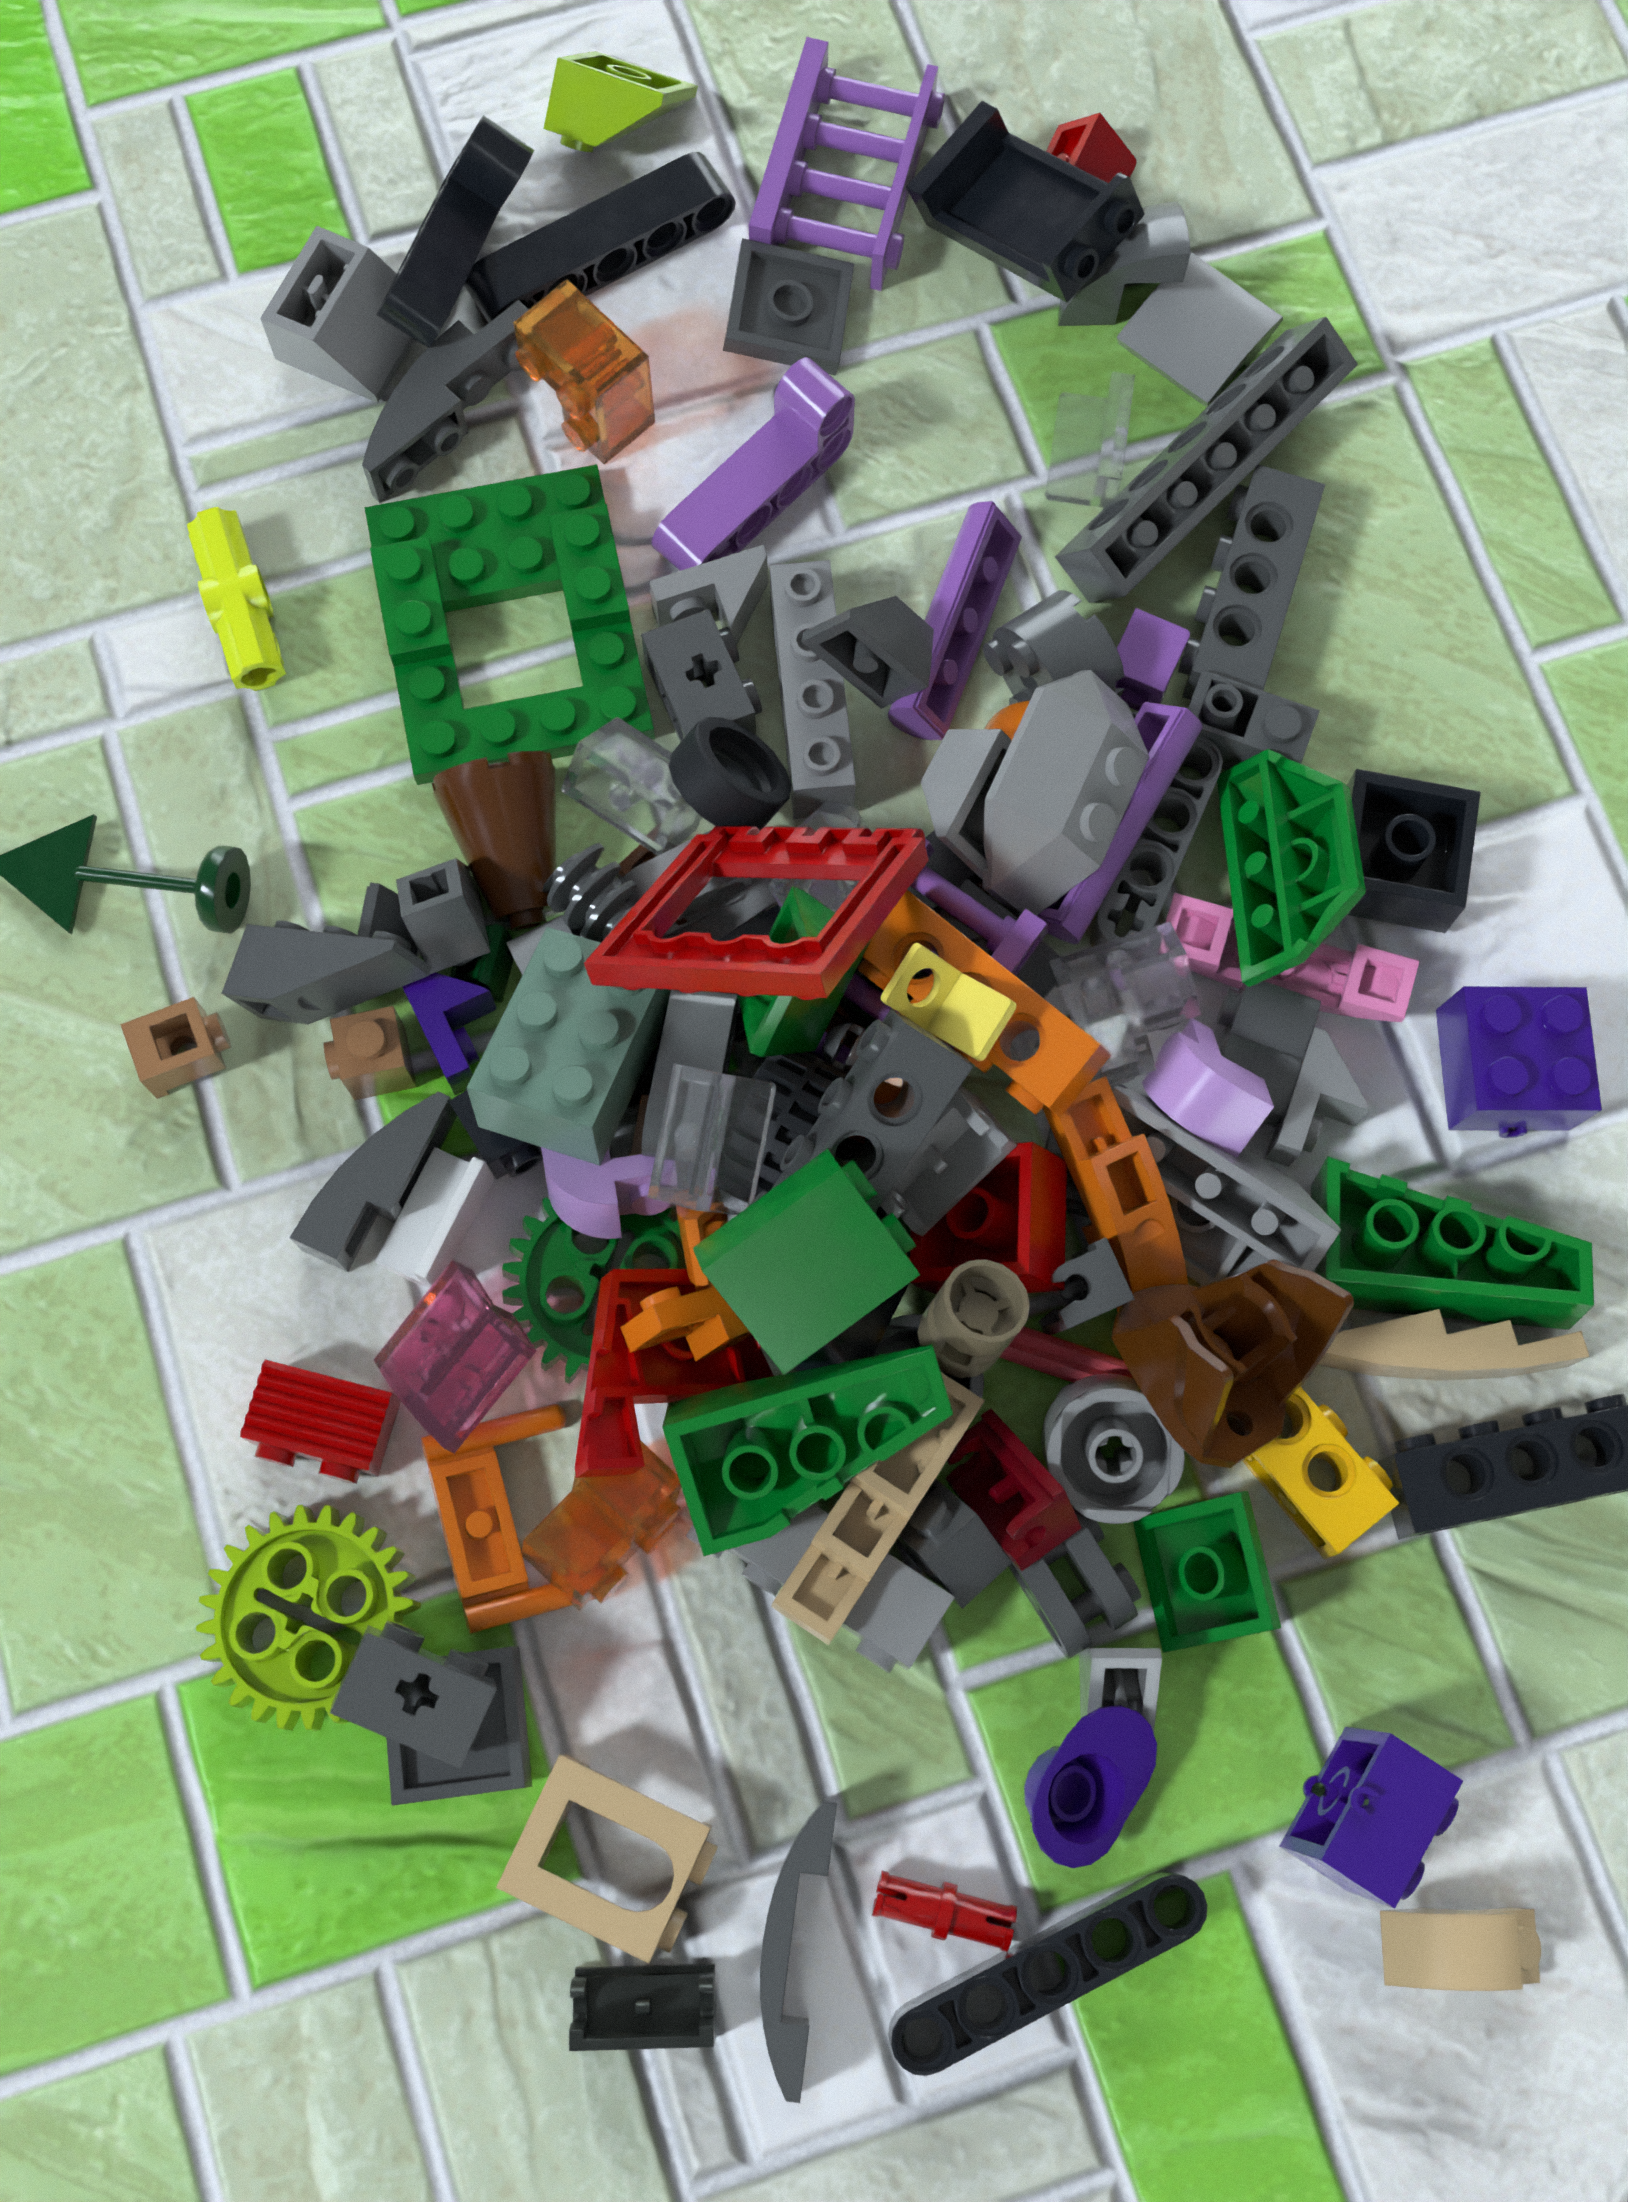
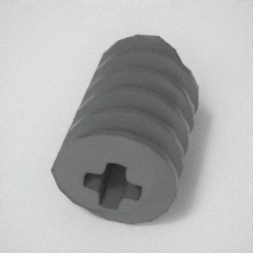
M596 843L564 861L547 879L542 891L548 893L547 904L554 912L565 911L563 922L570 930L582 929L580 937L602 943L633 907L628 901L635 892L637 884L630 880L614 887L612 882L621 867L615 861L599 869L595 864L605 849L600 843Z

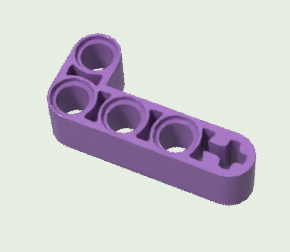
M804 357L799 359L786 371L775 390L774 416L661 521L652 537L653 548L679 571L741 552L842 456L853 435L854 395L810 358Z

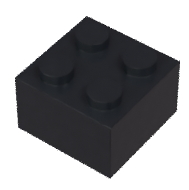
M1356 769L1347 786L1350 788L1366 893L1348 915L1446 933L1466 908L1481 792Z

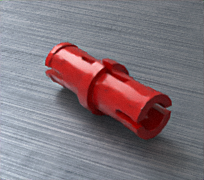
M882 1870L876 1889L878 1894L874 1899L871 1916H881L931 1929L932 1938L945 1941L949 1934L1000 1948L1001 1951L1008 1952L1014 1929L1010 1928L1012 1923H1016L1017 1906L1011 1904L1008 1906L957 1892V1884L944 1881L940 1888L895 1876Z

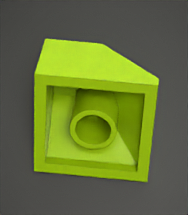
M598 51L558 57L543 129L560 134V143L568 148L582 152H593L594 146L597 147L614 142L696 97L698 86Z

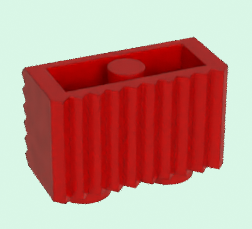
M265 1359L261 1366V1373L257 1378V1386L253 1390V1398L249 1403V1410L245 1415L240 1437L251 1444L257 1445L254 1455L256 1458L293 1467L297 1456L321 1462L318 1474L357 1484L360 1473L378 1477L401 1400L392 1392Z

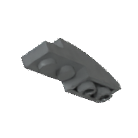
M519 300L476 334H473L458 320L441 334L430 348L428 347L397 384L377 419L362 462L371 494L379 503L393 492H399L407 488L415 480L418 472L438 456L448 455L455 450L462 438L468 433L463 409L468 405L473 406L480 403L496 383L510 372L524 368L540 349L535 316Z

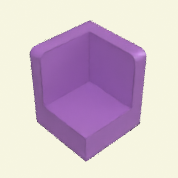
M1135 608L1117 646L1125 677L1115 682L1116 688L1124 689L1120 698L1128 704L1129 708L1136 711L1140 710L1144 702L1162 703L1171 676L1190 637V632L1187 629L1138 608Z

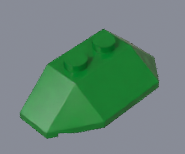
M1266 749L1220 773L1217 779L1242 983L1248 987L1305 962L1335 931L1366 893L1350 788L1337 779L1287 759L1270 749Z

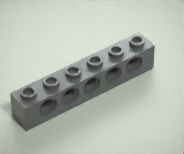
M1326 316L1285 330L1055 556L1089 603L1125 597L1358 365Z

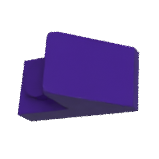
M435 972L403 986V989L454 1095H457L467 1090V1086L473 1076L469 1066L480 1061L464 1025L495 1011L497 1007L488 989Z

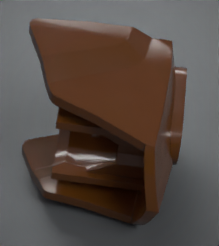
M1272 1259L1240 1274L1199 1287L1186 1284H1168L1136 1291L1133 1293L1134 1300L1123 1304L1114 1320L1111 1338L1135 1382L1174 1440L1201 1464L1232 1468L1282 1434L1287 1400L1308 1379L1331 1346L1354 1305V1299L1350 1292L1313 1271L1286 1265Z

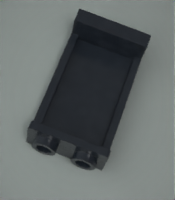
M984 101L978 104L906 186L927 226L1066 303L1070 301L1084 283L1093 277L1099 266L1120 242L1133 231L1136 224L1145 215L1130 177L1117 173L1107 183L1008 132L998 108Z

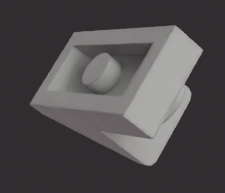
M760 545L650 580L652 610L658 626L661 627L709 609L711 613H717L722 628L728 627L737 645L768 585L767 553L764 545Z
M1317 1027L1313 1029L1284 1117L1275 1125L1265 1155L1266 1160L1289 1167L1302 1150L1309 1153L1312 1152L1323 1125L1324 1117L1322 1116L1356 1126L1369 1112V1106L1330 1035L1323 1029Z

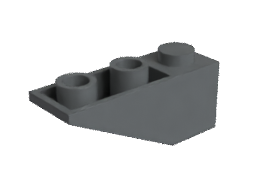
M283 920L276 921L274 927L247 924L221 994L259 1018L309 1025L429 976L432 967L410 951L411 943L389 932L375 931L373 937L369 938L360 937L351 931L336 926H325L323 932L309 931L298 924Z

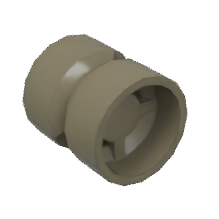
M971 1260L956 1267L920 1318L917 1332L920 1347L933 1345L940 1370L945 1374L966 1378L976 1377L984 1373L994 1365L1028 1320L1030 1303L1025 1286L1014 1272L1003 1264L990 1260Z

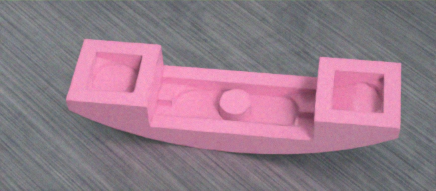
M1174 893L1156 953L1184 968L1234 988L1240 989L1243 984L1235 922L1232 919L1233 909ZM1321 944L1305 962L1264 981L1321 1001L1319 1011L1370 1020L1403 1022L1420 961L1357 944L1354 952Z

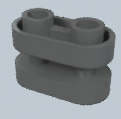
M1074 1509V1512L1082 1527L1079 1531L1022 1572L1010 1558L1009 1560L1012 1563L1008 1566L1053 1641L1067 1659L1072 1658L1092 1645L1091 1638L1084 1626L1086 1623L1101 1615L1107 1625L1115 1631L1138 1616L1133 1602L1142 1597L1138 1586L1124 1565L1119 1562L1111 1566L1099 1547L1098 1543L1105 1539V1536L1098 1522L1085 1517L1076 1509ZM1063 1556L1085 1590L1084 1593L1069 1601L1048 1565Z

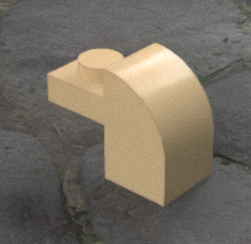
M1412 1908L1380 1911L1384 1985L1434 1990L1504 1991L1523 1989L1524 1984L1540 1983L1539 1962L1541 1958V1942L1536 1932L1534 1909L1452 1910Z

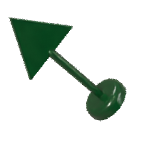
M94 814L0 855V876L70 934L73 933L83 881L194 894L199 920L208 930L232 934L236 931L245 918L249 904L251 889L250 868L247 856L241 848L222 845L207 852L199 866L196 878L87 866L97 816Z

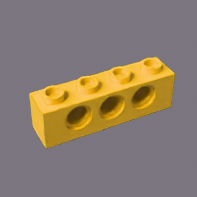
M1300 1386L1286 1402V1413L1292 1421L1290 1437L1288 1439L1276 1438L1242 1462L1321 1557L1327 1559L1340 1554L1396 1507L1399 1502L1389 1491L1393 1484L1384 1469L1368 1456L1362 1459L1347 1442L1345 1437L1348 1436V1430L1339 1416L1325 1404H1321L1318 1407ZM1312 1458L1323 1459L1334 1469L1336 1483L1331 1492H1325L1316 1488L1310 1481L1308 1465Z

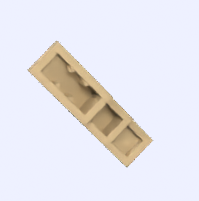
M1440 1309L1338 1332L1318 1365L1371 1376L1441 1381L1506 1378L1566 1368L1590 1356L1582 1331L1518 1345L1511 1320L1447 1334Z
M942 1372L953 1415L885 1461L878 1460L851 1479L849 1485L827 1516L805 1554L771 1605L772 1608L828 1646L985 1401Z

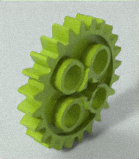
M297 1505L293 1524L291 1525L284 1515L274 1511L269 1516L270 1533L266 1534L260 1529L248 1525L245 1527V1533L250 1546L245 1551L228 1544L223 1548L227 1557L233 1563L229 1571L221 1569L209 1570L208 1575L220 1584L221 1588L219 1594L199 1596L198 1602L214 1609L215 1612L214 1619L196 1625V1631L215 1636L216 1643L206 1648L200 1654V1658L208 1662L223 1663V1666L211 1679V1683L213 1686L223 1688L237 1684L228 1703L232 1707L244 1708L254 1701L251 1713L252 1720L266 1723L276 1712L277 1728L293 1731L301 1714L306 1730L320 1731L326 1710L334 1723L343 1725L348 1723L349 1721L331 1714L330 1709L359 1644L352 1645L329 1632L307 1626L303 1620L261 1603L257 1599V1594L260 1590L266 1589L292 1603L311 1608L314 1613L360 1633L361 1639L368 1625L382 1631L386 1621L397 1623L419 1633L414 1628L402 1624L403 1615L421 1608L420 1602L402 1597L401 1591L416 1581V1577L408 1571L393 1572L392 1569L401 1561L405 1555L404 1552L395 1546L379 1551L387 1533L374 1526L362 1535L365 1518L351 1512L340 1525L339 1510L325 1505L316 1522L312 1509L304 1505ZM303 1555L307 1565L305 1577L300 1584L294 1588L287 1589L283 1579L285 1566L294 1557ZM362 1581L366 1588L365 1604L353 1616H346L341 1604L343 1593L353 1583ZM271 1618L275 1624L276 1633L274 1641L269 1648L258 1653L253 1646L252 1636L254 1629L264 1619ZM324 1645H330L335 1652L334 1668L329 1676L321 1681H317L311 1672L312 1658L318 1649Z

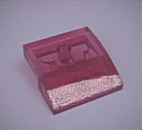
M452 1260L373 1360L391 1389L415 1419L445 1450L455 1454L537 1350L514 1314L493 1304L473 1270Z

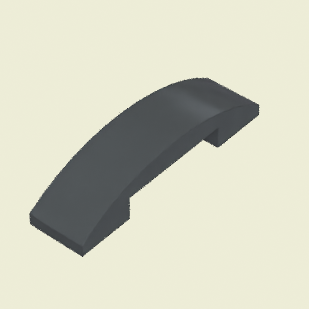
M822 1800L808 1817L783 1862L770 1901L762 1943L760 2001L766 2045L776 2080L785 2101L800 2103L810 2025L808 2018L782 2015L800 1873L828 1876L837 1803Z

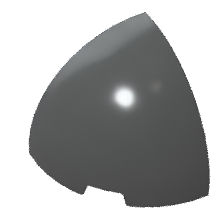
M1166 202L1143 207L1145 215L1136 224L1133 231L1120 242L1099 266L1093 277L1084 283L1068 303L1060 300L1058 326L1115 325L1124 284L1184 281L1191 250L1186 218L1178 202Z

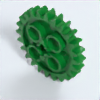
M545 1197L542 1200V1211L546 1219L544 1222L527 1215L523 1218V1229L531 1239H510L509 1251L522 1261L504 1263L502 1274L504 1278L519 1284L503 1290L502 1299L503 1304L522 1306L511 1314L508 1320L510 1329L530 1327L531 1330L522 1340L524 1352L535 1350L543 1345L546 1350L541 1360V1368L547 1371L558 1361H563L566 1363L565 1382L570 1384L577 1377L581 1369L588 1371L593 1334L587 1336L582 1332V1329L597 1301L598 1281H601V1278L609 1272L621 1238L606 1239L608 1245L599 1253L586 1254L581 1252L573 1244V1240L580 1232L563 1222L554 1211L549 1198ZM673 1207L654 1215H639L637 1213L620 1215L621 1234L630 1232L634 1235L633 1242L623 1258L620 1269H635L633 1265L635 1260L647 1254L657 1255L662 1258L668 1265V1269H687L678 1220L673 1222L670 1219ZM568 1288L579 1293L584 1303L575 1312L564 1314L552 1309L547 1299L556 1290Z

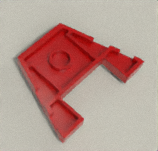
M612 1269L601 1278L575 1461L576 1478L633 1475L645 1467L634 1404L671 1403L729 1385L774 1376L761 1350V1345L753 1335L725 1351L698 1361L694 1359L686 1336L630 1353L620 1327L643 1312L640 1302L652 1294L672 1287H678L682 1296L696 1292L695 1285L688 1277L687 1269Z

